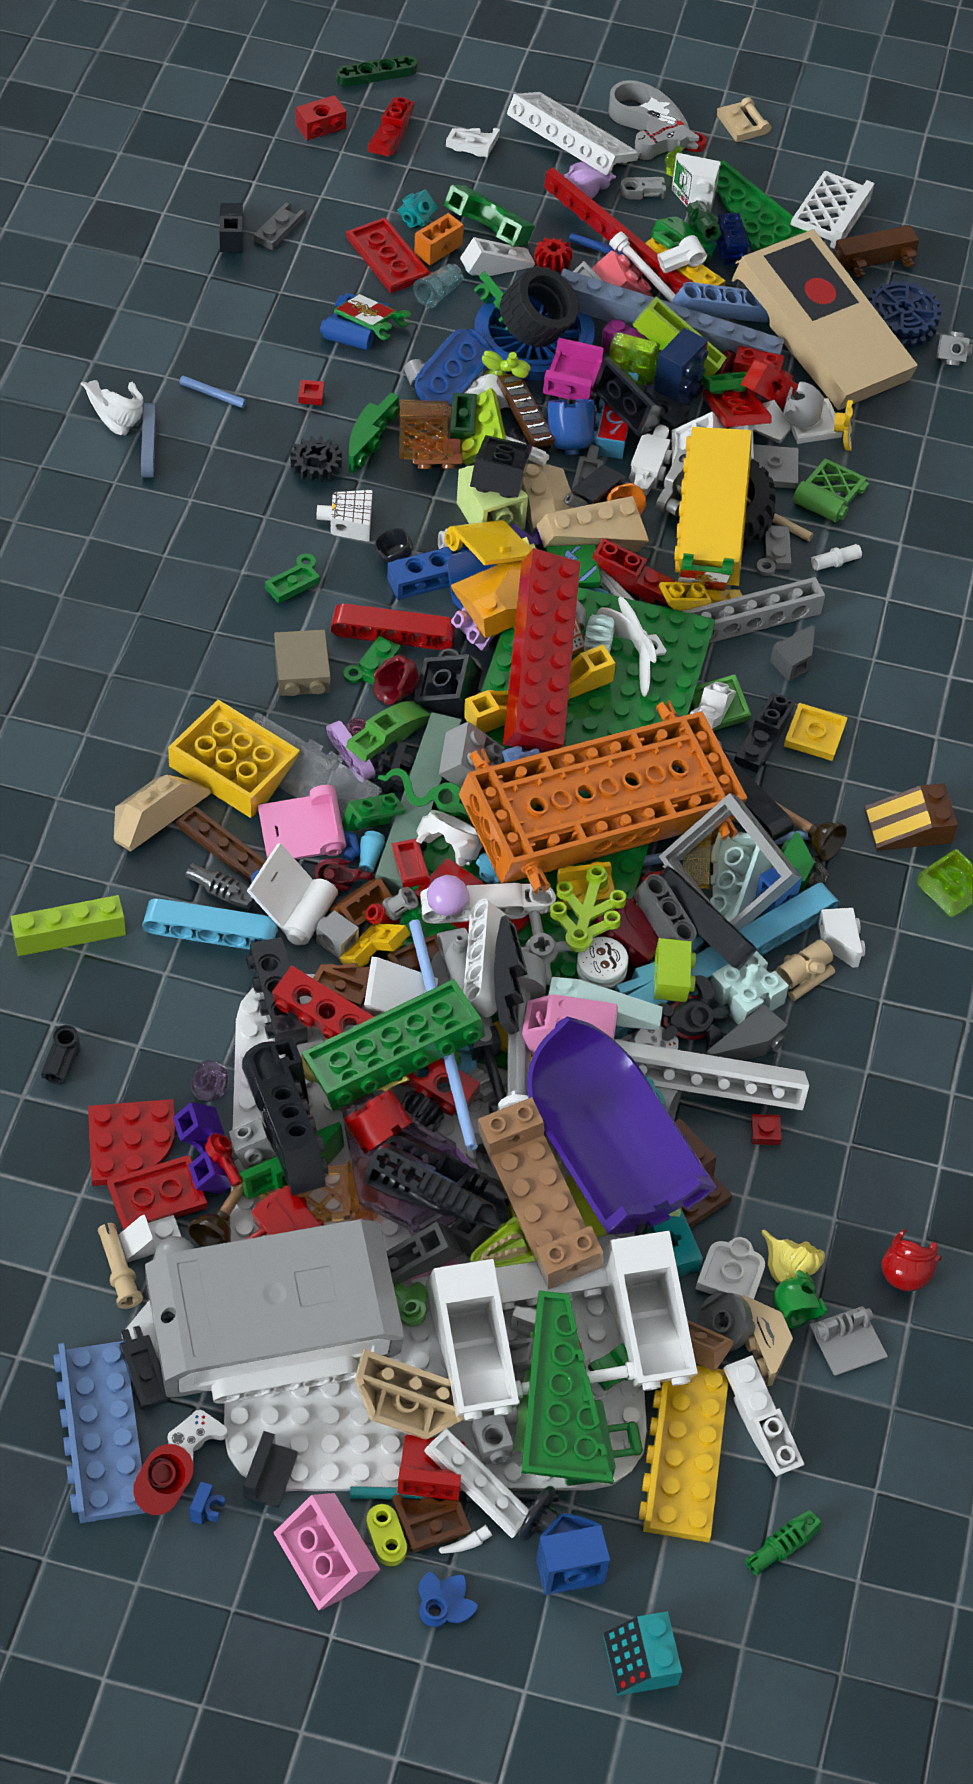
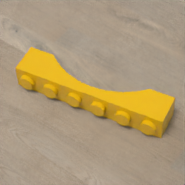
M604 645L582 652L571 661L568 699L614 681L615 661ZM487 690L466 698L464 716L466 721H469L484 733L504 726L508 691Z

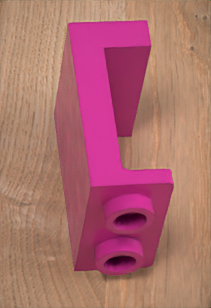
M559 338L550 370H547L544 376L543 393L575 401L577 399H591L592 387L603 362L604 348Z

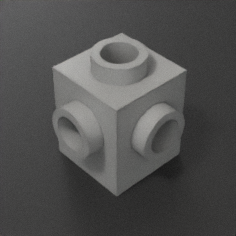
M951 331L950 336L940 335L936 358L946 359V364L960 366V362H966V358L971 357L973 344H969L970 338H964L965 333ZM954 344L958 346L957 353H954L952 350Z
M261 1118L229 1131L232 1141V1158L234 1161L239 1159L244 1169L276 1156L267 1129Z

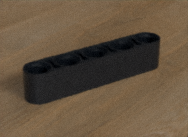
M725 753L747 796L744 804L772 840L776 841L792 832L794 825L790 816Z
M667 866L659 876L663 877L695 926L696 932L737 970H740L758 949L677 871Z

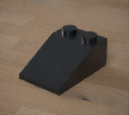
M485 435L475 458L470 487H474L477 491L484 493L496 492L505 498L518 497L533 446Z

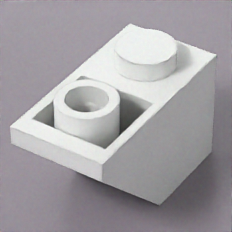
M822 909L818 921L820 939L830 947L835 956L853 968L859 967L861 957L865 956V943L859 938L861 930L860 920L855 918L854 909Z

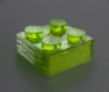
M615 332L614 338L611 341L609 358L618 362L628 372L639 374L638 383L641 386H650L656 375L660 344Z
M954 849L919 873L917 885L950 917H954L973 904V863L958 849Z

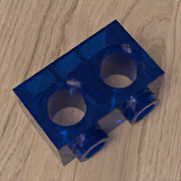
M740 213L718 214L721 235L716 241L724 266L739 265L736 262L741 260L742 256L748 254L749 241Z

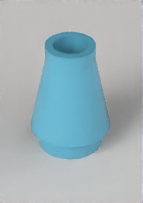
M366 831L364 836L361 837L359 868L362 871H374L386 846L383 834L376 831Z

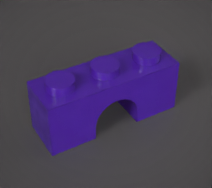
M190 1102L173 1117L180 1141L190 1143L200 1153V1156L188 1165L196 1190L222 1194L232 1184L225 1170L221 1169L218 1163L213 1162L205 1149V1144L208 1142L210 1135L214 1133L225 1135L216 1107Z

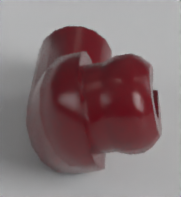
M725 350L723 355L727 358L715 375L728 373L736 353L731 350Z

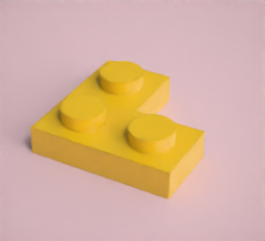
M372 924L339 957V960L343 965L356 963V967H363L369 963L370 957L377 950H398L411 933L406 925Z

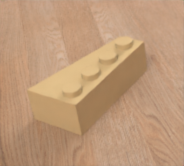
M633 496L546 513L536 525L544 548L546 546L595 544L597 549L601 540L605 538L631 552H639L649 541Z

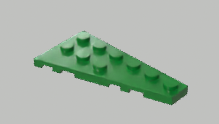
M721 161L716 192L754 252L807 232L792 226L791 220L794 216L727 162Z

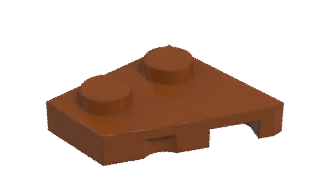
M356 963L341 966L322 964L313 979L335 993L342 995L359 1008H362L366 997L370 967H356Z

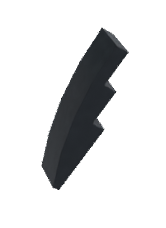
M505 915L500 919L495 945L494 986L499 1022L501 1027L510 1035L520 1031L514 1006L524 1003L518 978L528 973L516 927Z

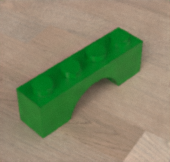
M451 185L443 205L460 216L471 218L488 226L496 232V237L513 247L527 246L535 228V225L466 185Z

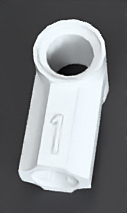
M694 235L684 238L679 246L657 254L660 267L665 273L688 264L691 267L699 266L707 258L705 250Z

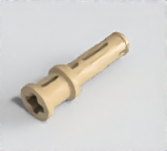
M108 1223V1234L105 1224L98 1228V1234L100 1235L112 1272L109 1281L111 1286L116 1289L118 1295L116 1300L117 1306L121 1309L135 1307L143 1300L142 1293L137 1290L135 1284L136 1274L128 1267L116 1225Z

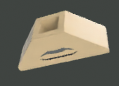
M742 1295L751 1308L752 1321L755 1323V1331L752 1336L748 1337L745 1346L749 1352H753L757 1367L768 1387L773 1385L789 1352L793 1337L782 1312Z

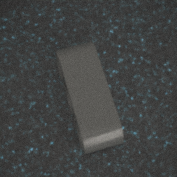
M656 874L648 876L635 890L634 898L657 936L663 939L693 941L697 935L695 926L663 877Z

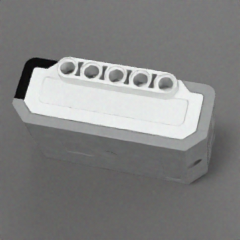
M358 1219L166 1253L145 1264L146 1283L167 1397H180L212 1391L214 1403L220 1404L336 1383L355 1378L358 1363L364 1349L388 1358L396 1356L401 1352L404 1334L380 1222Z

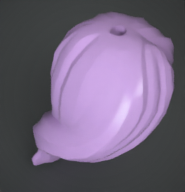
M585 162L571 165L569 172L563 175L591 199L597 195L599 189H608L610 181L616 178L612 172L609 175H605Z

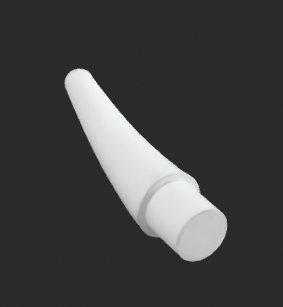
M485 1525L455 1543L440 1547L439 1552L442 1554L455 1553L482 1545L486 1539L492 1536V1533Z

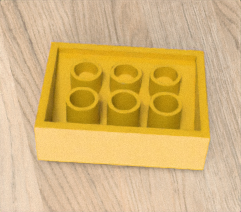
M217 700L168 747L169 767L188 779L210 789L213 795L250 818L259 811L258 805L268 802L300 754L299 749L220 700Z

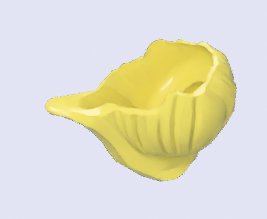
M761 1231L768 1245V1267L771 1276L777 1283H781L786 1278L797 1276L798 1270L804 1273L808 1272L811 1276L824 1263L825 1253L811 1246L809 1242L805 1241L798 1244L788 1239L779 1240L768 1231Z

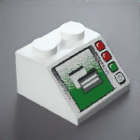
M677 153L672 191L686 206L699 200L704 203L711 213L721 162Z

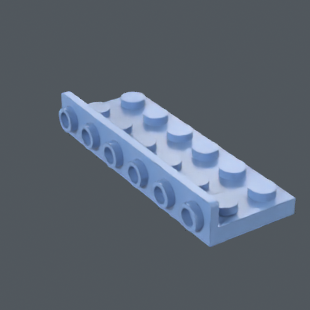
M124 1341L66 1350L64 1343H59V1354H54L56 1373L62 1372V1381L57 1382L59 1400L65 1399L66 1409H60L62 1428L68 1427L69 1437L63 1438L65 1456L71 1455L72 1465L67 1466L69 1484H75L76 1494H70L72 1513L78 1512L80 1523L146 1513L137 1505L133 1496V1484L142 1468L131 1380L120 1349V1343Z

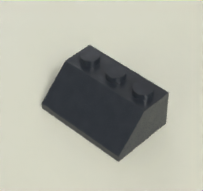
M608 356L603 359L592 390L638 437L660 425L665 413V409L618 362Z

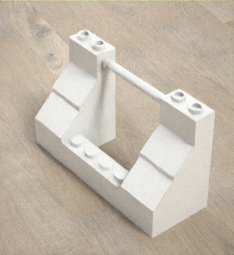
M670 1231L611 1240L603 1249L602 1268L551 1289L547 1288L536 1262L495 1268L494 1259L434 1268L426 1283L432 1322L450 1380L456 1417L464 1416L465 1421L483 1418L482 1413L494 1411L495 1416L513 1413L512 1408L517 1407L519 1399L523 1398V1395L528 1394L529 1382L521 1383L520 1380L515 1381L503 1312L515 1310V1305L524 1303L529 1308L536 1307L539 1290L569 1294L570 1301L573 1300L574 1295L584 1294L585 1298L601 1296L602 1291H605L606 1299L616 1320V1326L627 1350L629 1362H626L625 1366L587 1372L590 1384L628 1378V1380H633L634 1387L642 1386L643 1391L661 1388L660 1383L672 1381L673 1386L690 1383V1378L697 1374Z

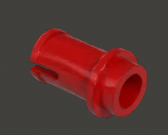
M379 903L370 905L366 910V918L371 924H399L400 918L397 920L390 919L385 913L384 906Z

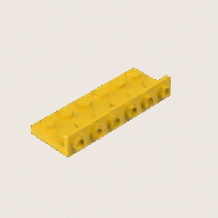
M696 1365L697 1374L690 1378V1383L673 1386L672 1381L661 1383V1390H655L653 1408H658L657 1418H651L649 1435L655 1436L654 1445H648L646 1463L651 1464L650 1473H644L642 1491L647 1492V1500L640 1503L638 1520L644 1521L643 1532L710 1542L728 1378L722 1369L712 1371L706 1367Z

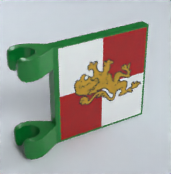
M361 294L354 296L334 310V313L373 330L382 340L390 337V334L384 331V329L387 331L392 329V325L387 321L393 318L398 326L404 328L409 325V322H406L403 317H411V312L408 310H394Z
M683 554L676 582H700L704 584L706 589L725 591L730 576L733 575L734 559L724 558L722 568L692 565L694 554Z

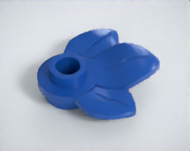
M428 1572L421 1579L418 1587V1593L422 1600L419 1607V1616L426 1625L439 1627L447 1621L462 1623L474 1615L478 1604L472 1600L464 1599L466 1590L464 1575L451 1576L440 1582L433 1573ZM436 1608L440 1611V1614L432 1616L429 1610Z

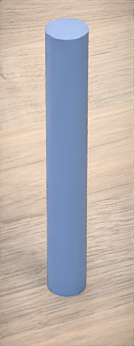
M186 376L180 378V385L240 408L246 406L247 400Z

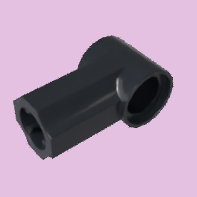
M61 1025L53 1033V1044L41 1072L42 1078L49 1081V1083L57 1085L65 1083L74 1058L80 1053L81 1046L78 1032L73 1026ZM66 1040L72 1041L70 1044H61Z

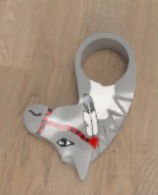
M633 80L622 81L612 87L608 109L609 115L618 124L641 130L636 135L634 148L640 152L639 159L650 160L664 152L680 153L685 148L698 149V144L695 141H699V136L689 129L688 123L681 111L660 90ZM625 100H632L639 102L642 105L626 106L621 104L620 102Z

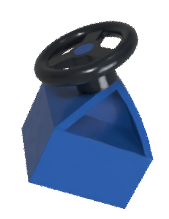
M547 1486L531 1506L519 1531V1539L521 1541L529 1540L537 1529L544 1532L540 1536L536 1558L544 1595L605 1584L610 1557L602 1526L587 1518L566 1513L561 1514L551 1508L556 1490L553 1486Z

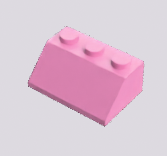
M335 1493L311 1495L274 1532L318 1610H323L360 1590L381 1570Z

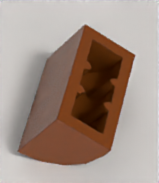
M377 878L368 881L330 907L328 912L331 914L335 910L351 923L358 926L367 920L366 910L370 905L376 903L382 905L383 900L392 897L382 879Z

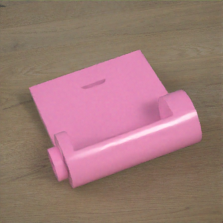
M333 785L314 787L310 790V796L258 805L267 859L277 843H281L295 860L325 854L336 856L342 853V850L346 848V841L336 788Z

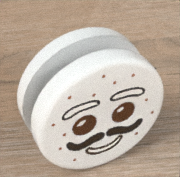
M609 937L593 938V942L588 950L578 952L577 974L580 980L610 990L624 981L627 974L628 954L624 946L618 941Z

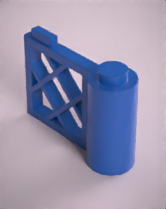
M345 293L344 296L340 295L335 302V306H340L356 295ZM379 302V303H381V304H383V305L389 307V304L383 303V302ZM336 313L328 316L326 320L323 319L320 326V333L323 334V339L364 350L370 349L375 335L373 330L349 319L340 318L341 316Z

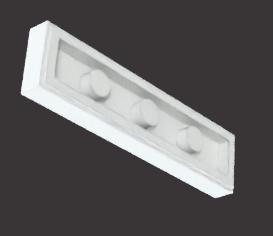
M447 1428L443 1430L426 1447L424 1452L441 1469L451 1470L455 1474H460V1487L513 1538L520 1531L529 1509Z

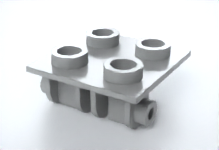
M859 1307L809 1325L834 1376L888 1357L870 1322L873 1319V1313L870 1308Z

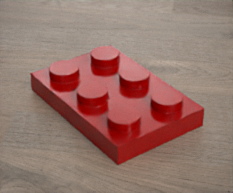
M190 1155L106 1180L123 1231L142 1215H145L149 1223L171 1215L177 1218L207 1209L204 1193L201 1190H196L188 1166L192 1163Z

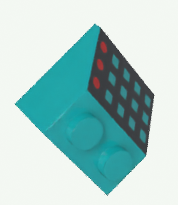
M668 1611L637 1616L603 1633L617 1696L679 1685L682 1668Z

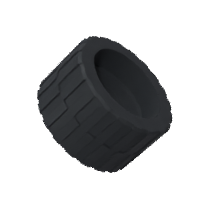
M534 267L526 270L506 290L500 301V314L505 326L509 329L508 331L519 341L537 348L553 344L574 324L579 314L578 298L571 284L559 275L558 272L546 267ZM529 296L537 299L544 305L550 319L541 315L533 307Z

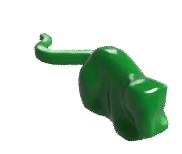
M400 768L392 769L385 776L379 775L378 777L380 780L387 781L392 776H400L403 780L408 800L417 807H423L431 801H435L437 808L441 812L449 815L459 813L470 819L459 796L461 788L454 783L446 782L430 789L425 797L420 798L414 794L411 779L404 770Z

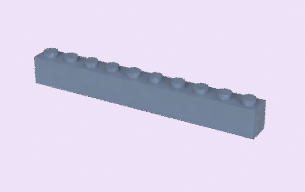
M563 269L561 274L571 284L577 295L579 303L578 312L608 322L613 318L621 320L634 329L636 328L633 326V323L654 299V297ZM661 300L722 354H724L726 349L737 354L739 346L780 355L784 343L782 338Z

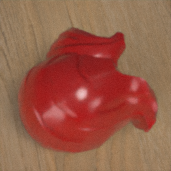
M902 1230L895 1236L891 1246L883 1256L882 1271L886 1280L892 1286L903 1291H915L930 1282L935 1273L937 1262L941 1261L942 1257L939 1254L937 1255L938 1245L935 1242H932L926 1248L913 1241L902 1240L907 1231Z

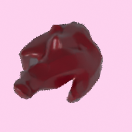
M339 858L319 861L313 873L314 879L327 880L338 891L350 890L351 887L344 883H350L358 879L373 880L374 874L362 871L360 868L355 870L347 869L346 866L351 862Z

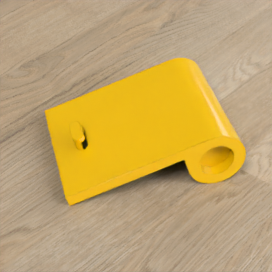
M504 520L450 526L444 536L446 545L452 551L460 550L464 543L483 565L521 561L532 550Z

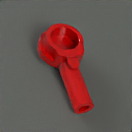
M218 1133L210 1135L208 1142L205 1144L207 1154L212 1158L213 1162L218 1163L220 1168L225 1170L233 1187L242 1184L243 1180L230 1157L232 1155L231 1141L225 1135Z

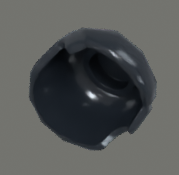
M394 528L381 534L374 542V547L381 561L388 564L397 559L410 557L413 543L405 529Z

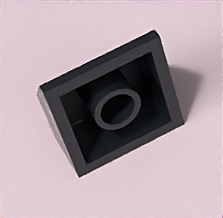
M470 654L424 658L414 702L449 716L465 715V699L477 695L482 670Z

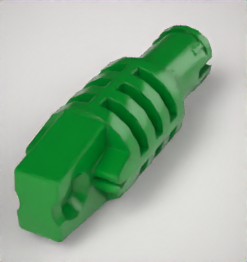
M808 1510L788 1521L786 1525L780 1527L773 1535L768 1536L765 1545L747 1557L745 1564L750 1571L753 1570L754 1575L758 1576L775 1561H784L787 1559V1556H791L794 1551L799 1550L801 1546H804L822 1528L821 1520L812 1511Z

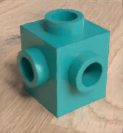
M425 189L416 194L411 193L402 200L404 204L397 211L409 228L417 225L422 227L431 220L430 216L438 209V206Z

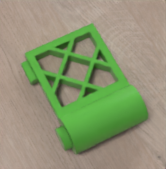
M824 459L810 477L799 484L793 497V503L837 523L839 519L843 520L849 509L847 507L857 493L863 494L868 488L869 483L866 482V477L828 459ZM825 468L835 472V474H826L824 470ZM845 480H852L857 484H847ZM830 481H839L841 485L831 486ZM823 482L825 486H818L813 483ZM835 492H845L846 497L843 498L835 494Z

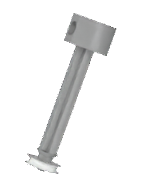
M524 951L522 953L528 974L518 978L524 1003L514 1006L520 1031L508 1034V1094L498 1103V1111L528 1099L527 1077L530 1066V1051L522 1036L527 1002L544 997L546 993L545 963L537 955Z

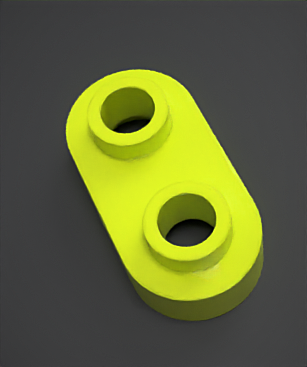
M385 1504L372 1507L367 1514L366 1526L377 1559L386 1566L399 1565L406 1557L407 1543L397 1514L392 1507ZM383 1515L387 1517V1521L379 1522L376 1518ZM393 1543L397 1548L395 1550H388L386 1546Z

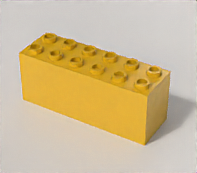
M692 427L691 436L686 437L687 452L686 458H684V479H682L681 486L682 501H680L679 505L680 522L677 525L678 541L675 546V572L680 570L684 553L694 554L692 565L722 568L724 558L734 559L733 575L730 576L727 585L739 586L751 462L752 430Z

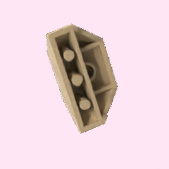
M529 462L521 490L528 495L526 517L532 532L546 513L571 509L573 507L564 502L566 495L571 493L564 470L548 464L541 466L534 462Z
M171 775L155 778L115 807V842L129 851L134 850L210 795V789L192 780Z
M366 1349L362 1351L355 1381L371 1421L426 1440L464 1420V1416L456 1417L449 1379Z

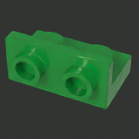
M394 793L349 801L342 825L345 831L348 832L390 824L393 816L404 814L405 807Z

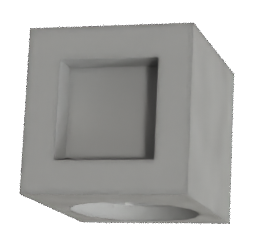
M335 910L328 917L321 918L316 925V943L337 958L359 938V928Z
M495 1414L473 1420L472 1435L484 1465L489 1463L494 1465L501 1464L507 1461L509 1457H512L514 1444L503 1415L495 1416ZM489 1438H497L498 1440H500V1443L493 1445L488 1443L486 1440Z

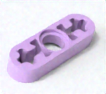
M336 721L326 726L327 735L331 743L357 779L364 783L375 778V770L371 761L364 762L346 748L347 740L352 738V735L341 721Z

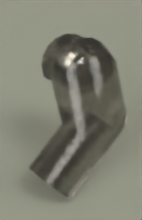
M812 856L815 863L812 876L808 879L809 888L818 883H823L826 886L829 873L817 856Z

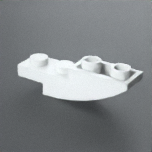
M753 1355L726 1365L723 1369L735 1394L733 1398L734 1403L755 1445L775 1476L777 1477L804 1466L805 1464L780 1408H775Z

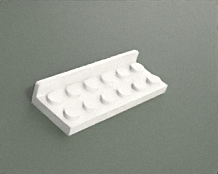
M541 92L514 94L507 111L508 116L605 175L611 173L613 165H616V163L637 161L640 152Z

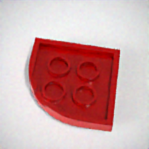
M174 1099L88 1106L92 1186L107 1185V1179L160 1164L170 1155L176 1136L173 1120L175 1116Z

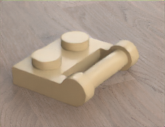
M750 97L744 98L740 103L717 109V117L736 142L765 135L771 130V125L762 118ZM745 112L749 113L754 122L757 124L756 126H753L751 124L749 119L744 114Z

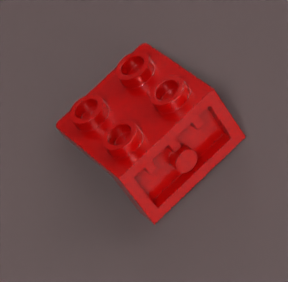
M405 1435L397 1494L458 1501L461 1475L455 1474L451 1470L441 1469L424 1452L426 1447L435 1438L430 1437L425 1440L414 1435Z

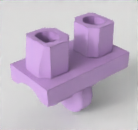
M464 607L461 611H457L451 620V623L456 628H460L467 635L469 642L475 644L481 651H487L490 641L497 635L495 634L485 639Z

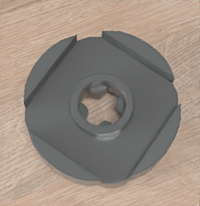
M716 1292L709 1296L702 1304L700 1310L704 1311L701 1320L698 1319L697 1324L733 1340L734 1345L729 1352L740 1348L747 1341L748 1337L753 1335L755 1323L752 1321V1311L747 1301L741 1295ZM724 1315L729 1318L727 1327L721 1326L724 1322Z

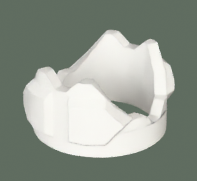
M430 810L427 816L422 817L416 830L418 833L416 842L418 843L423 841L431 843L437 837L444 835L446 842L450 843L455 851L456 864L459 866H464L465 864L470 866L471 861L478 858L483 848L472 825L441 811Z

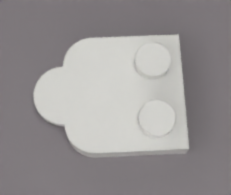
M743 1237L734 1238L730 1242H715L709 1248L695 1289L711 1295L716 1292H727L741 1296L745 1295L754 1299L765 1268L764 1258L755 1252L750 1241Z

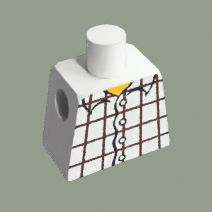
M372 490L335 492L332 498V506L317 505V520L331 521V533L333 535L369 541Z

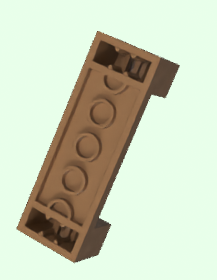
M528 1098L479 1118V1136L547 1288L551 1289L602 1268L603 1250L592 1226L586 1227L544 1136V1122L533 1098Z

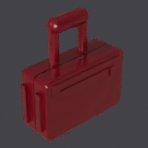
M633 896L631 900L626 897V905L623 908L611 910L620 914V926L617 929H609L597 936L609 937L621 943L627 951L628 961L638 968L649 964L651 959H655L659 937L644 912L636 905L637 902ZM605 914L593 919L589 927L604 921Z

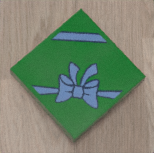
M595 544L546 546V552L581 562L579 588H600L599 566L592 558L596 550Z

